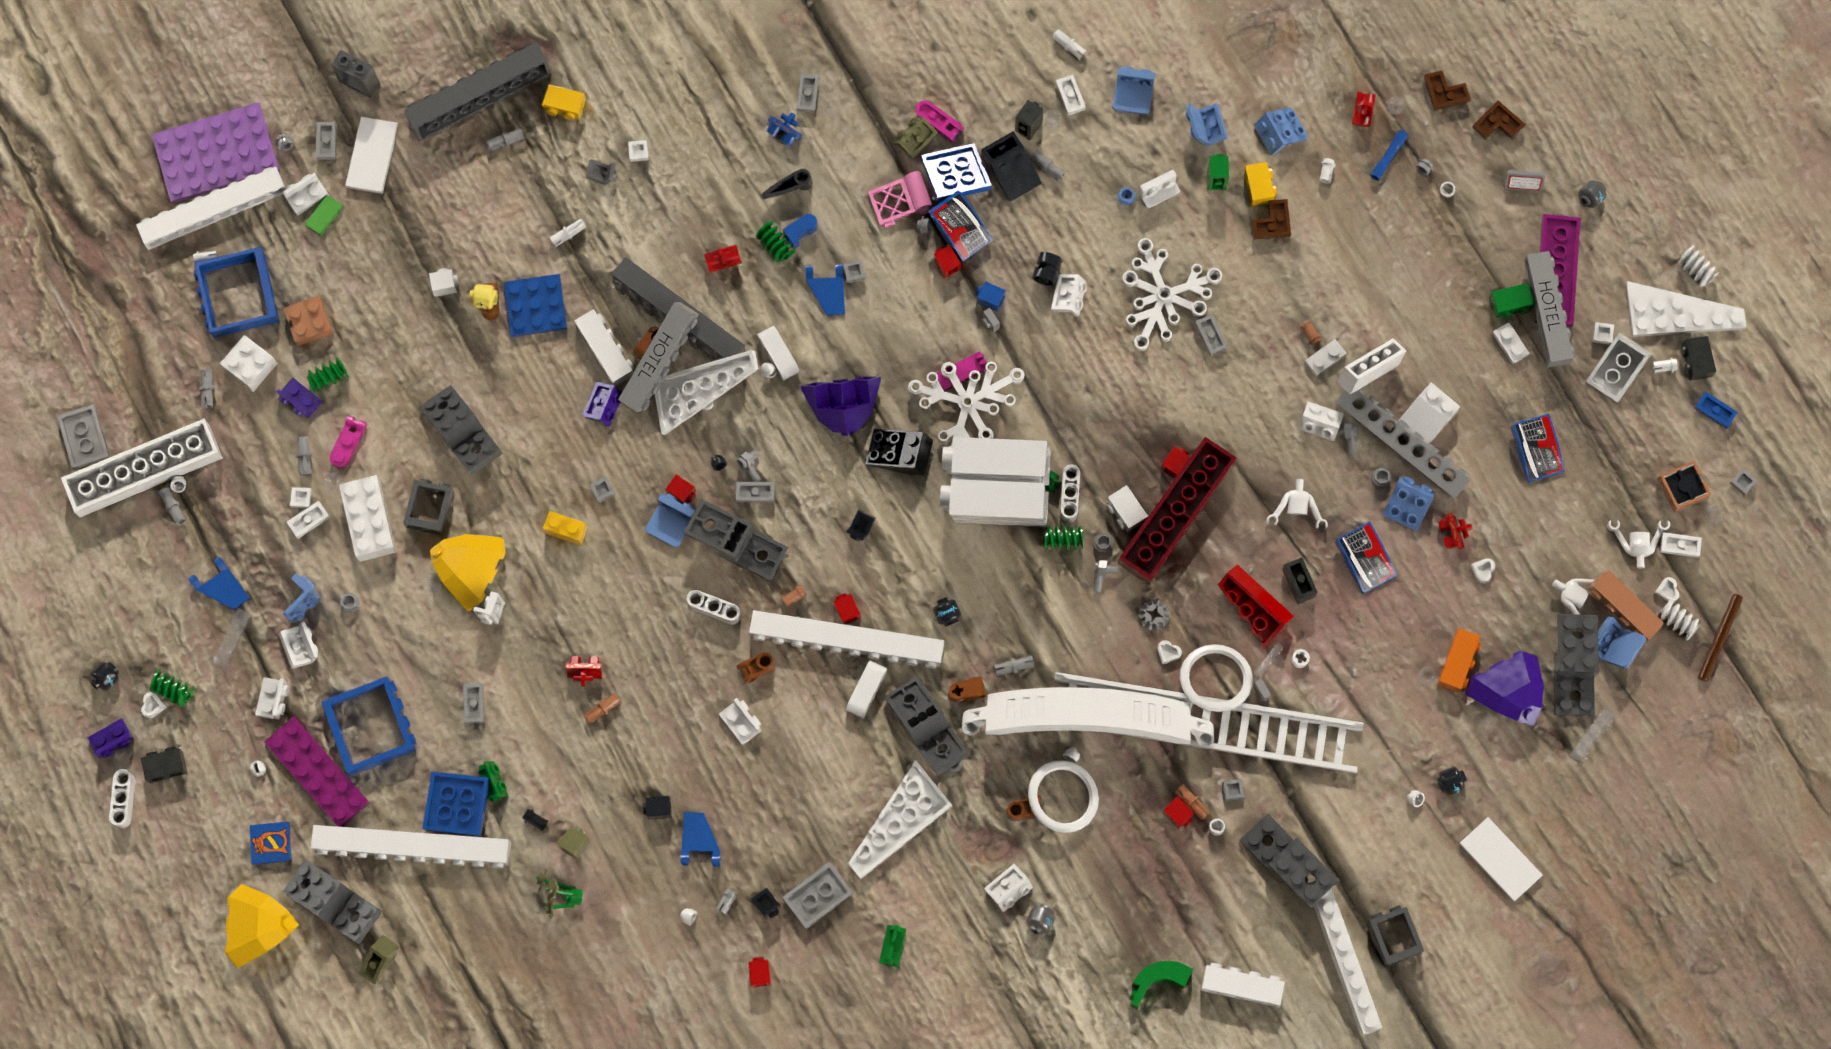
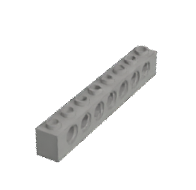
M1363 388L1352 394H1349L1346 390L1336 400L1340 407L1454 499L1458 497L1471 481L1468 478L1469 473L1462 468L1458 470L1453 466L1455 463L1447 456L1443 458L1438 454L1440 450L1433 444L1428 446L1423 441L1425 438L1418 432L1412 433L1408 429L1410 426L1403 420L1397 421L1393 417L1395 414L1388 408H1381L1378 405L1380 402L1373 396H1366ZM1358 398L1364 401L1362 409H1358L1355 406V401ZM1372 410H1376L1379 413L1377 421H1373L1370 418ZM1387 422H1391L1394 425V430L1391 433L1385 430ZM1402 434H1406L1409 437V442L1406 445L1400 443L1399 438ZM1417 446H1421L1424 449L1422 457H1418L1414 453ZM1432 458L1439 461L1437 469H1433L1429 465V461ZM1447 470L1454 473L1452 481H1448L1444 477V473Z

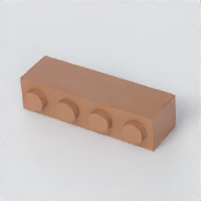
M1609 569L1601 572L1589 585L1588 589L1591 591L1590 594L1594 599L1600 600L1609 613L1619 618L1618 622L1622 626L1628 627L1632 632L1644 635L1646 641L1650 640L1664 624Z

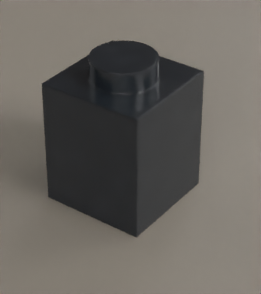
M669 795L646 797V803H643V814L647 815L648 820L672 818L671 798Z

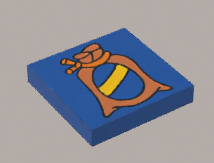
M289 821L249 825L252 865L292 861Z

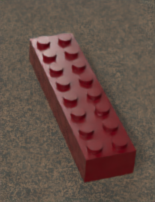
M1204 437L1118 559V565L1150 585L1235 465L1237 457L1207 437Z

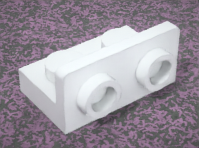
M1174 170L1140 185L1139 195L1148 209L1180 193V189L1176 184L1177 175Z
M315 173L305 175L300 182L289 185L283 191L285 198L297 216L323 201L326 195H328Z
M1058 274L1051 309L1054 312H1071L1073 315L1079 316L1080 310L1083 308V295L1087 289L1086 281L1077 274Z
M491 591L490 596H487L485 599V609L474 607L473 611L481 619L480 622L487 625H492V623L498 624L505 602L499 593Z
M263 678L255 714L257 717L280 720V716L285 711L284 697L288 696L289 685H287L288 682L285 679Z
M736 698L734 703L719 713V716L743 746L761 732L759 727L761 723L755 715L751 717L747 712L749 707L743 700L740 702Z
M1013 864L984 889L997 903L1001 911L1004 912L1011 908L1022 896L1027 895L1033 886L1025 874Z

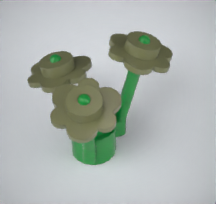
M546 869L544 874L540 873L536 878V884L540 885L538 891L541 890L543 883H547L545 888L547 902L544 903L543 909L546 914H549L550 919L553 918V909L574 908V905L581 904L582 889L558 883L555 879H546ZM556 894H563L564 901H567V903L552 905V900L556 899Z

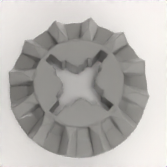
M1150 600L1144 603L1139 610V620L1149 630H1160L1169 621L1170 612L1166 604L1160 600ZM1156 608H1158L1157 614L1160 615V617H1156L1153 620V622H1151V615L1148 612H1153Z

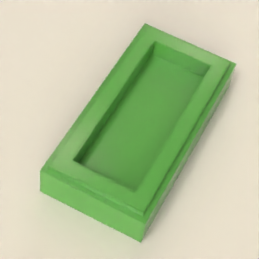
M326 195L307 220L305 226L321 236L343 208L342 204Z

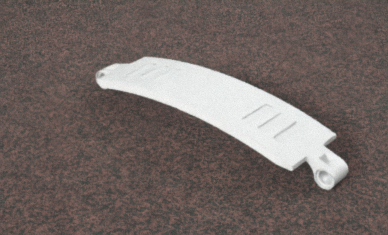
M1057 687L988 694L987 706L967 710L962 716V731L966 735L977 734L980 727L986 723L985 734L990 735L1034 731H1095L1136 735L1173 743L1190 744V733H1192L1197 743L1201 746H1209L1214 742L1213 724L1210 721L1191 716L1190 703L1122 690Z

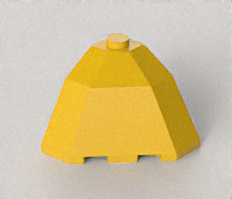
M470 534L444 539L430 549L432 565L439 578L467 611H471L483 602L486 596L484 591L488 583H492L498 571L495 569L500 559L503 560L506 554L503 538Z
M241 884L227 897L229 912L228 917H226L227 945H225V954L233 965L239 968L275 947L287 938L299 924L290 912L271 896Z

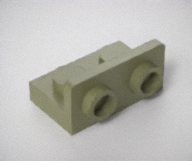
M914 117L908 123L909 127L905 131H900L893 143L895 146H899L911 159H914L938 133L924 117Z

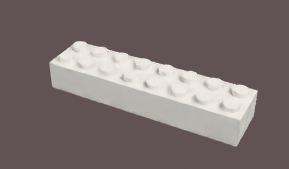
M204 418L71 473L61 479L74 512L79 517H82L172 480L175 476L184 475L213 463L223 457L211 427Z

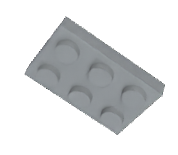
M94 404L57 416L73 470L110 458Z
M828 862L782 898L804 928L807 929L850 897L853 892L833 865Z

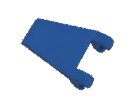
M843 264L835 265V278H814L813 266L806 265V280L825 314L845 315Z
M221 557L214 560L221 572L202 585L195 575L188 578L197 591L233 610L250 599Z
M684 812L680 858L682 865H689V853L692 851L713 852L712 865L714 867L720 866L721 852L704 813Z

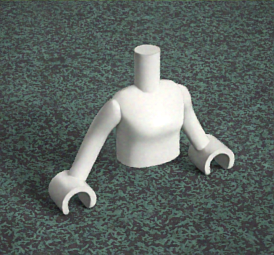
M1296 479L1295 490L1285 493L1276 511L1266 518L1267 525L1269 524L1270 517L1275 519L1274 525H1276L1278 517L1287 502V514L1307 515L1309 503L1317 521L1315 528L1318 529L1319 522L1324 523V530L1328 527L1327 521L1321 518L1312 495L1303 491V479Z
M1610 520L1607 524V529L1615 533L1627 554L1637 558V568L1642 569L1645 568L1644 557L1654 553L1662 533L1670 527V522L1666 521V528L1661 526V521L1658 522V530L1651 544L1649 532L1629 533L1630 543L1628 545L1619 530L1620 522L1618 520L1616 521L1615 528L1611 526Z
M1555 579L1552 586L1562 591L1561 602L1573 614H1580L1576 607L1580 609L1583 606L1589 591L1579 585H1590L1594 580L1571 579L1564 584Z

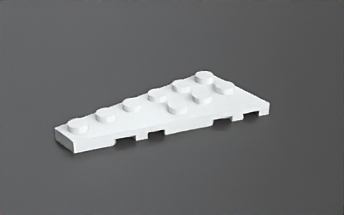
M1629 281L1625 283L1632 337L1743 330L1747 327L1745 312L1742 308Z
M746 351L666 375L664 378L662 377L659 382L660 388L655 393L661 433L666 435L757 371L758 364L755 351Z
M916 760L848 863L860 880L952 807L949 800Z

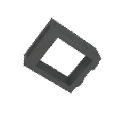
M342 50L339 51L331 64L340 83L370 98L380 84L372 65Z
M427 479L414 480L403 521L404 526L408 529L443 536L454 496V491L450 485L446 483L432 484ZM419 489L445 494L438 523L412 518Z
M1400 905L1389 909L1390 913L1385 915L1382 912L1371 916L1372 919L1368 921V926L1385 967L1424 952L1407 907L1401 908ZM1403 915L1415 946L1389 956L1377 924Z

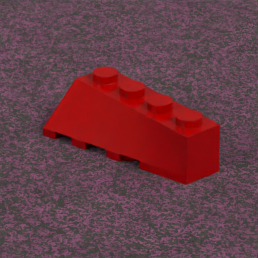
M1238 564L1229 570L1217 584L1229 602L1236 606L1242 620L1245 619L1249 624L1252 634L1259 638L1263 649L1294 618L1293 614Z

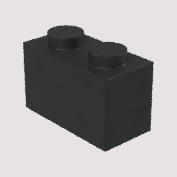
M1027 100L1015 117V131L1031 140L1043 123L1044 109H1042V106L1037 102Z
M1708 336L1686 339L1680 347L1681 356L1685 357V373L1689 375L1690 381L1713 377L1716 373V367Z
M1303 558L1284 564L1282 570L1297 604L1315 598L1318 592Z
M169 747L165 749V752H149L145 757H141L144 777L148 783L188 774L184 753L180 748Z

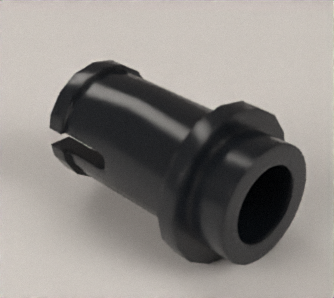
M527 809L522 817L525 820L524 822H528L540 831H543L549 821L536 814L534 809Z

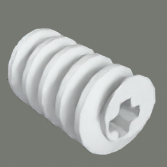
M1692 245L1680 256L1678 264H1685L1683 268L1685 271L1691 269L1689 275L1693 276L1696 274L1694 280H1701L1699 286L1703 287L1710 283L1720 272L1714 274L1713 272L1716 267L1708 268L1710 261L1703 263L1705 256L1698 258L1697 256L1700 251L1692 252L1694 245Z
M1671 599L1660 611V620L1668 619L1667 626L1674 624L1673 631L1680 628L1679 635L1681 636L1686 633L1685 640L1687 641L1699 628V619L1696 618L1691 621L1693 614L1690 613L1685 616L1686 609L1684 608L1679 611L1680 604L1672 606L1674 600Z

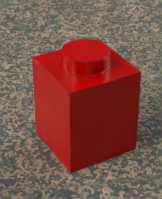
M950 245L947 247L942 246L935 251L934 261L944 278L961 270V263Z
M1174 446L1162 463L1161 470L1175 479L1189 460V453L1183 448L1178 449Z
M677 474L665 489L666 494L677 498V502L681 504L684 502L692 503L697 495L695 486Z
M845 593L836 597V600L833 601L834 607L842 624L847 625L861 619V614L852 594L847 595Z
M1176 797L1163 810L1162 814L1180 829L1181 827L1187 828L1193 822L1194 812Z
M764 957L752 958V961L748 962L751 987L771 986L768 959L764 960Z

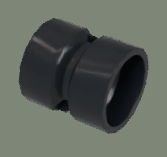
M1040 252L1036 263L1038 266L1034 269L1032 279L1042 285L1054 286L1058 277L1057 271L1060 270L1062 258L1053 253Z

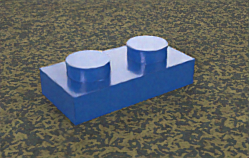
M1706 391L1694 407L1695 410L1725 429L1729 427L1738 413Z

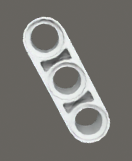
M775 326L757 334L761 345L772 364L777 368V372L783 381L800 372Z
M1072 464L1067 465L1062 474L1060 516L1067 523L1076 520L1079 504L1080 470ZM1068 472H1074L1076 474V477L1070 479L1066 476V474ZM1072 490L1075 496L1068 497L1065 492ZM1066 509H1072L1074 511V514L1068 516L1064 513V511Z
M693 590L687 595L688 606L693 611L731 625L737 624L741 619L740 610L733 603L698 590ZM699 597L701 601L695 605L691 603L692 598ZM711 604H718L719 608L716 611H710L709 606ZM734 610L737 612V615L734 618H729L727 613Z
M872 661L868 662L847 704L846 711L861 718L865 717L887 673V668Z
M124 769L118 770L114 774L109 813L111 823L118 828H126L130 825L133 810L135 777ZM124 775H128V781L121 784V778ZM125 794L126 800L123 803H119V797ZM124 814V820L117 823V816Z

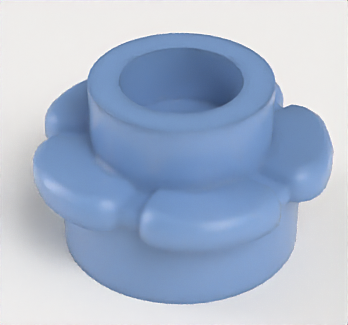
M1128 187L1122 188L1117 195V199L1122 205L1133 204L1135 192Z

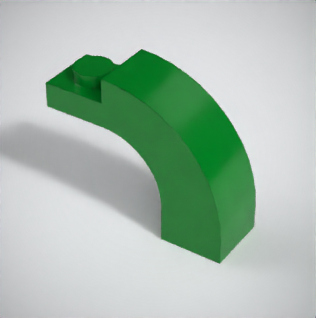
M1160 961L1147 966L1136 976L1132 985L1139 989L1133 990L1129 998L1132 1001L1130 1006L1137 1009L1147 989L1156 982L1168 981L1184 988L1193 968L1176 961Z

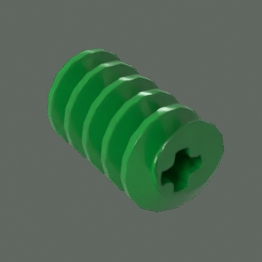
M770 221L758 230L756 238L760 240L761 245L765 246V250L769 251V256L773 257V261L780 263L790 258L795 253V249L788 250L791 244L784 245L787 239H780L783 233H775L778 227L771 228L774 221Z
M336 357V364L330 360L329 367L323 363L322 370L315 367L314 374L308 370L307 379L313 392L316 393V387L323 390V384L330 387V381L337 384V377L344 381V374L348 378L349 375L343 362Z
M1048 526L1047 530L1044 531V550H1047L1048 545L1051 546L1052 550L1055 549L1056 545H1058L1060 550H1062L1064 545H1066L1067 550H1070L1071 545L1077 550L1079 544H1081L1083 549L1082 526H1078L1077 531H1075L1074 526H1071L1069 531L1066 526H1063L1062 531H1060L1058 526H1055L1054 531H1052L1051 526Z
M158 669L152 678L150 692L153 694L157 693L159 697L163 696L165 700H170L173 704L177 703L179 707L186 705L191 699L195 687L192 686L188 690L189 684L187 682L183 686H181V679L174 683L175 676H171L168 680V673L166 672L161 676L162 670Z

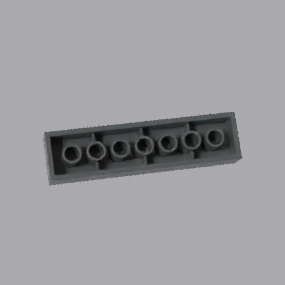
M537 42L534 44L530 43L524 46L522 50L512 52L500 61L492 62L489 67L478 69L473 75L467 78L463 77L451 86L443 87L440 92L434 95H427L422 101L408 105L404 112L419 142L551 75L547 59Z
M627 257L612 272L611 275L616 291L622 295L624 293L628 295L632 303L637 306L639 304L645 308L644 311L652 317L655 315L659 318L661 324L674 302H681L699 314L696 318L698 320L697 324L693 329L689 330L687 340L694 349H701L704 352V356L712 361L714 359L716 361L746 352L745 345Z

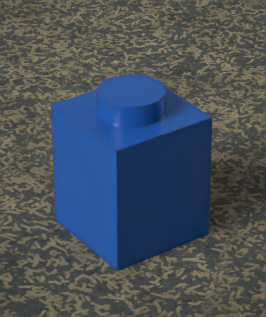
M985 281L983 287L979 286L976 292L977 303L998 312L1006 296V290Z

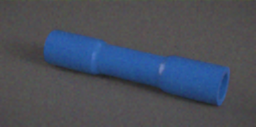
M1399 130L1389 148L1370 173L1371 178L1376 181L1381 179L1389 163L1408 138V134L1405 131Z

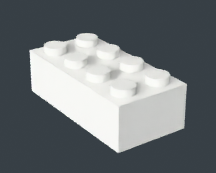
M377 475L339 484L355 557L358 561L361 562L396 553L384 495Z

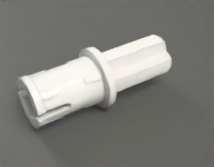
M1059 29L1054 33L1053 39L1061 44L1065 51L1071 52L1078 60L1084 57L1080 53L1085 55L1087 50L1078 45L1074 38L1071 39Z
M579 219L566 228L564 226V229L551 236L550 239L555 247L568 239H572V236L585 229L586 225L582 219Z

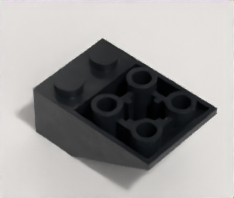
M1014 131L981 149V158L1010 202L1042 184L1028 154Z
M874 429L865 464L904 474L925 476L933 439L924 432Z

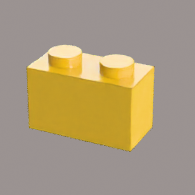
M549 84L542 105L544 111L549 115H561L568 120H580L586 98L582 92Z
M1263 162L1245 166L1244 176L1251 207L1268 204L1269 200H1274L1275 196H1277V189L1275 185H1272L1273 171L1272 168L1268 167V163Z
M549 511L543 526L545 534L579 546L582 545L588 529L585 522Z

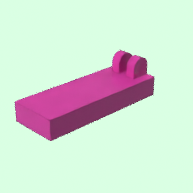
M979 351L954 364L956 366L955 374L959 381L963 383L969 380L971 371L976 370L980 374L986 371L987 361ZM948 367L945 370L951 372L952 368ZM941 371L936 373L938 375V382L944 392L954 387L950 379L945 378ZM972 374L971 378L977 376V374Z

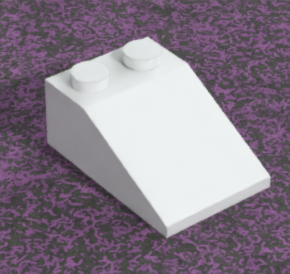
M1619 333L1586 382L1616 402H1619L1652 353Z
M1431 382L1398 421L1403 420L1410 426L1408 429L1412 433L1418 432L1425 438L1423 441L1429 445L1457 414L1460 406ZM1406 434L1400 436L1407 443L1409 442V437ZM1421 446L1415 448L1420 454L1424 450Z

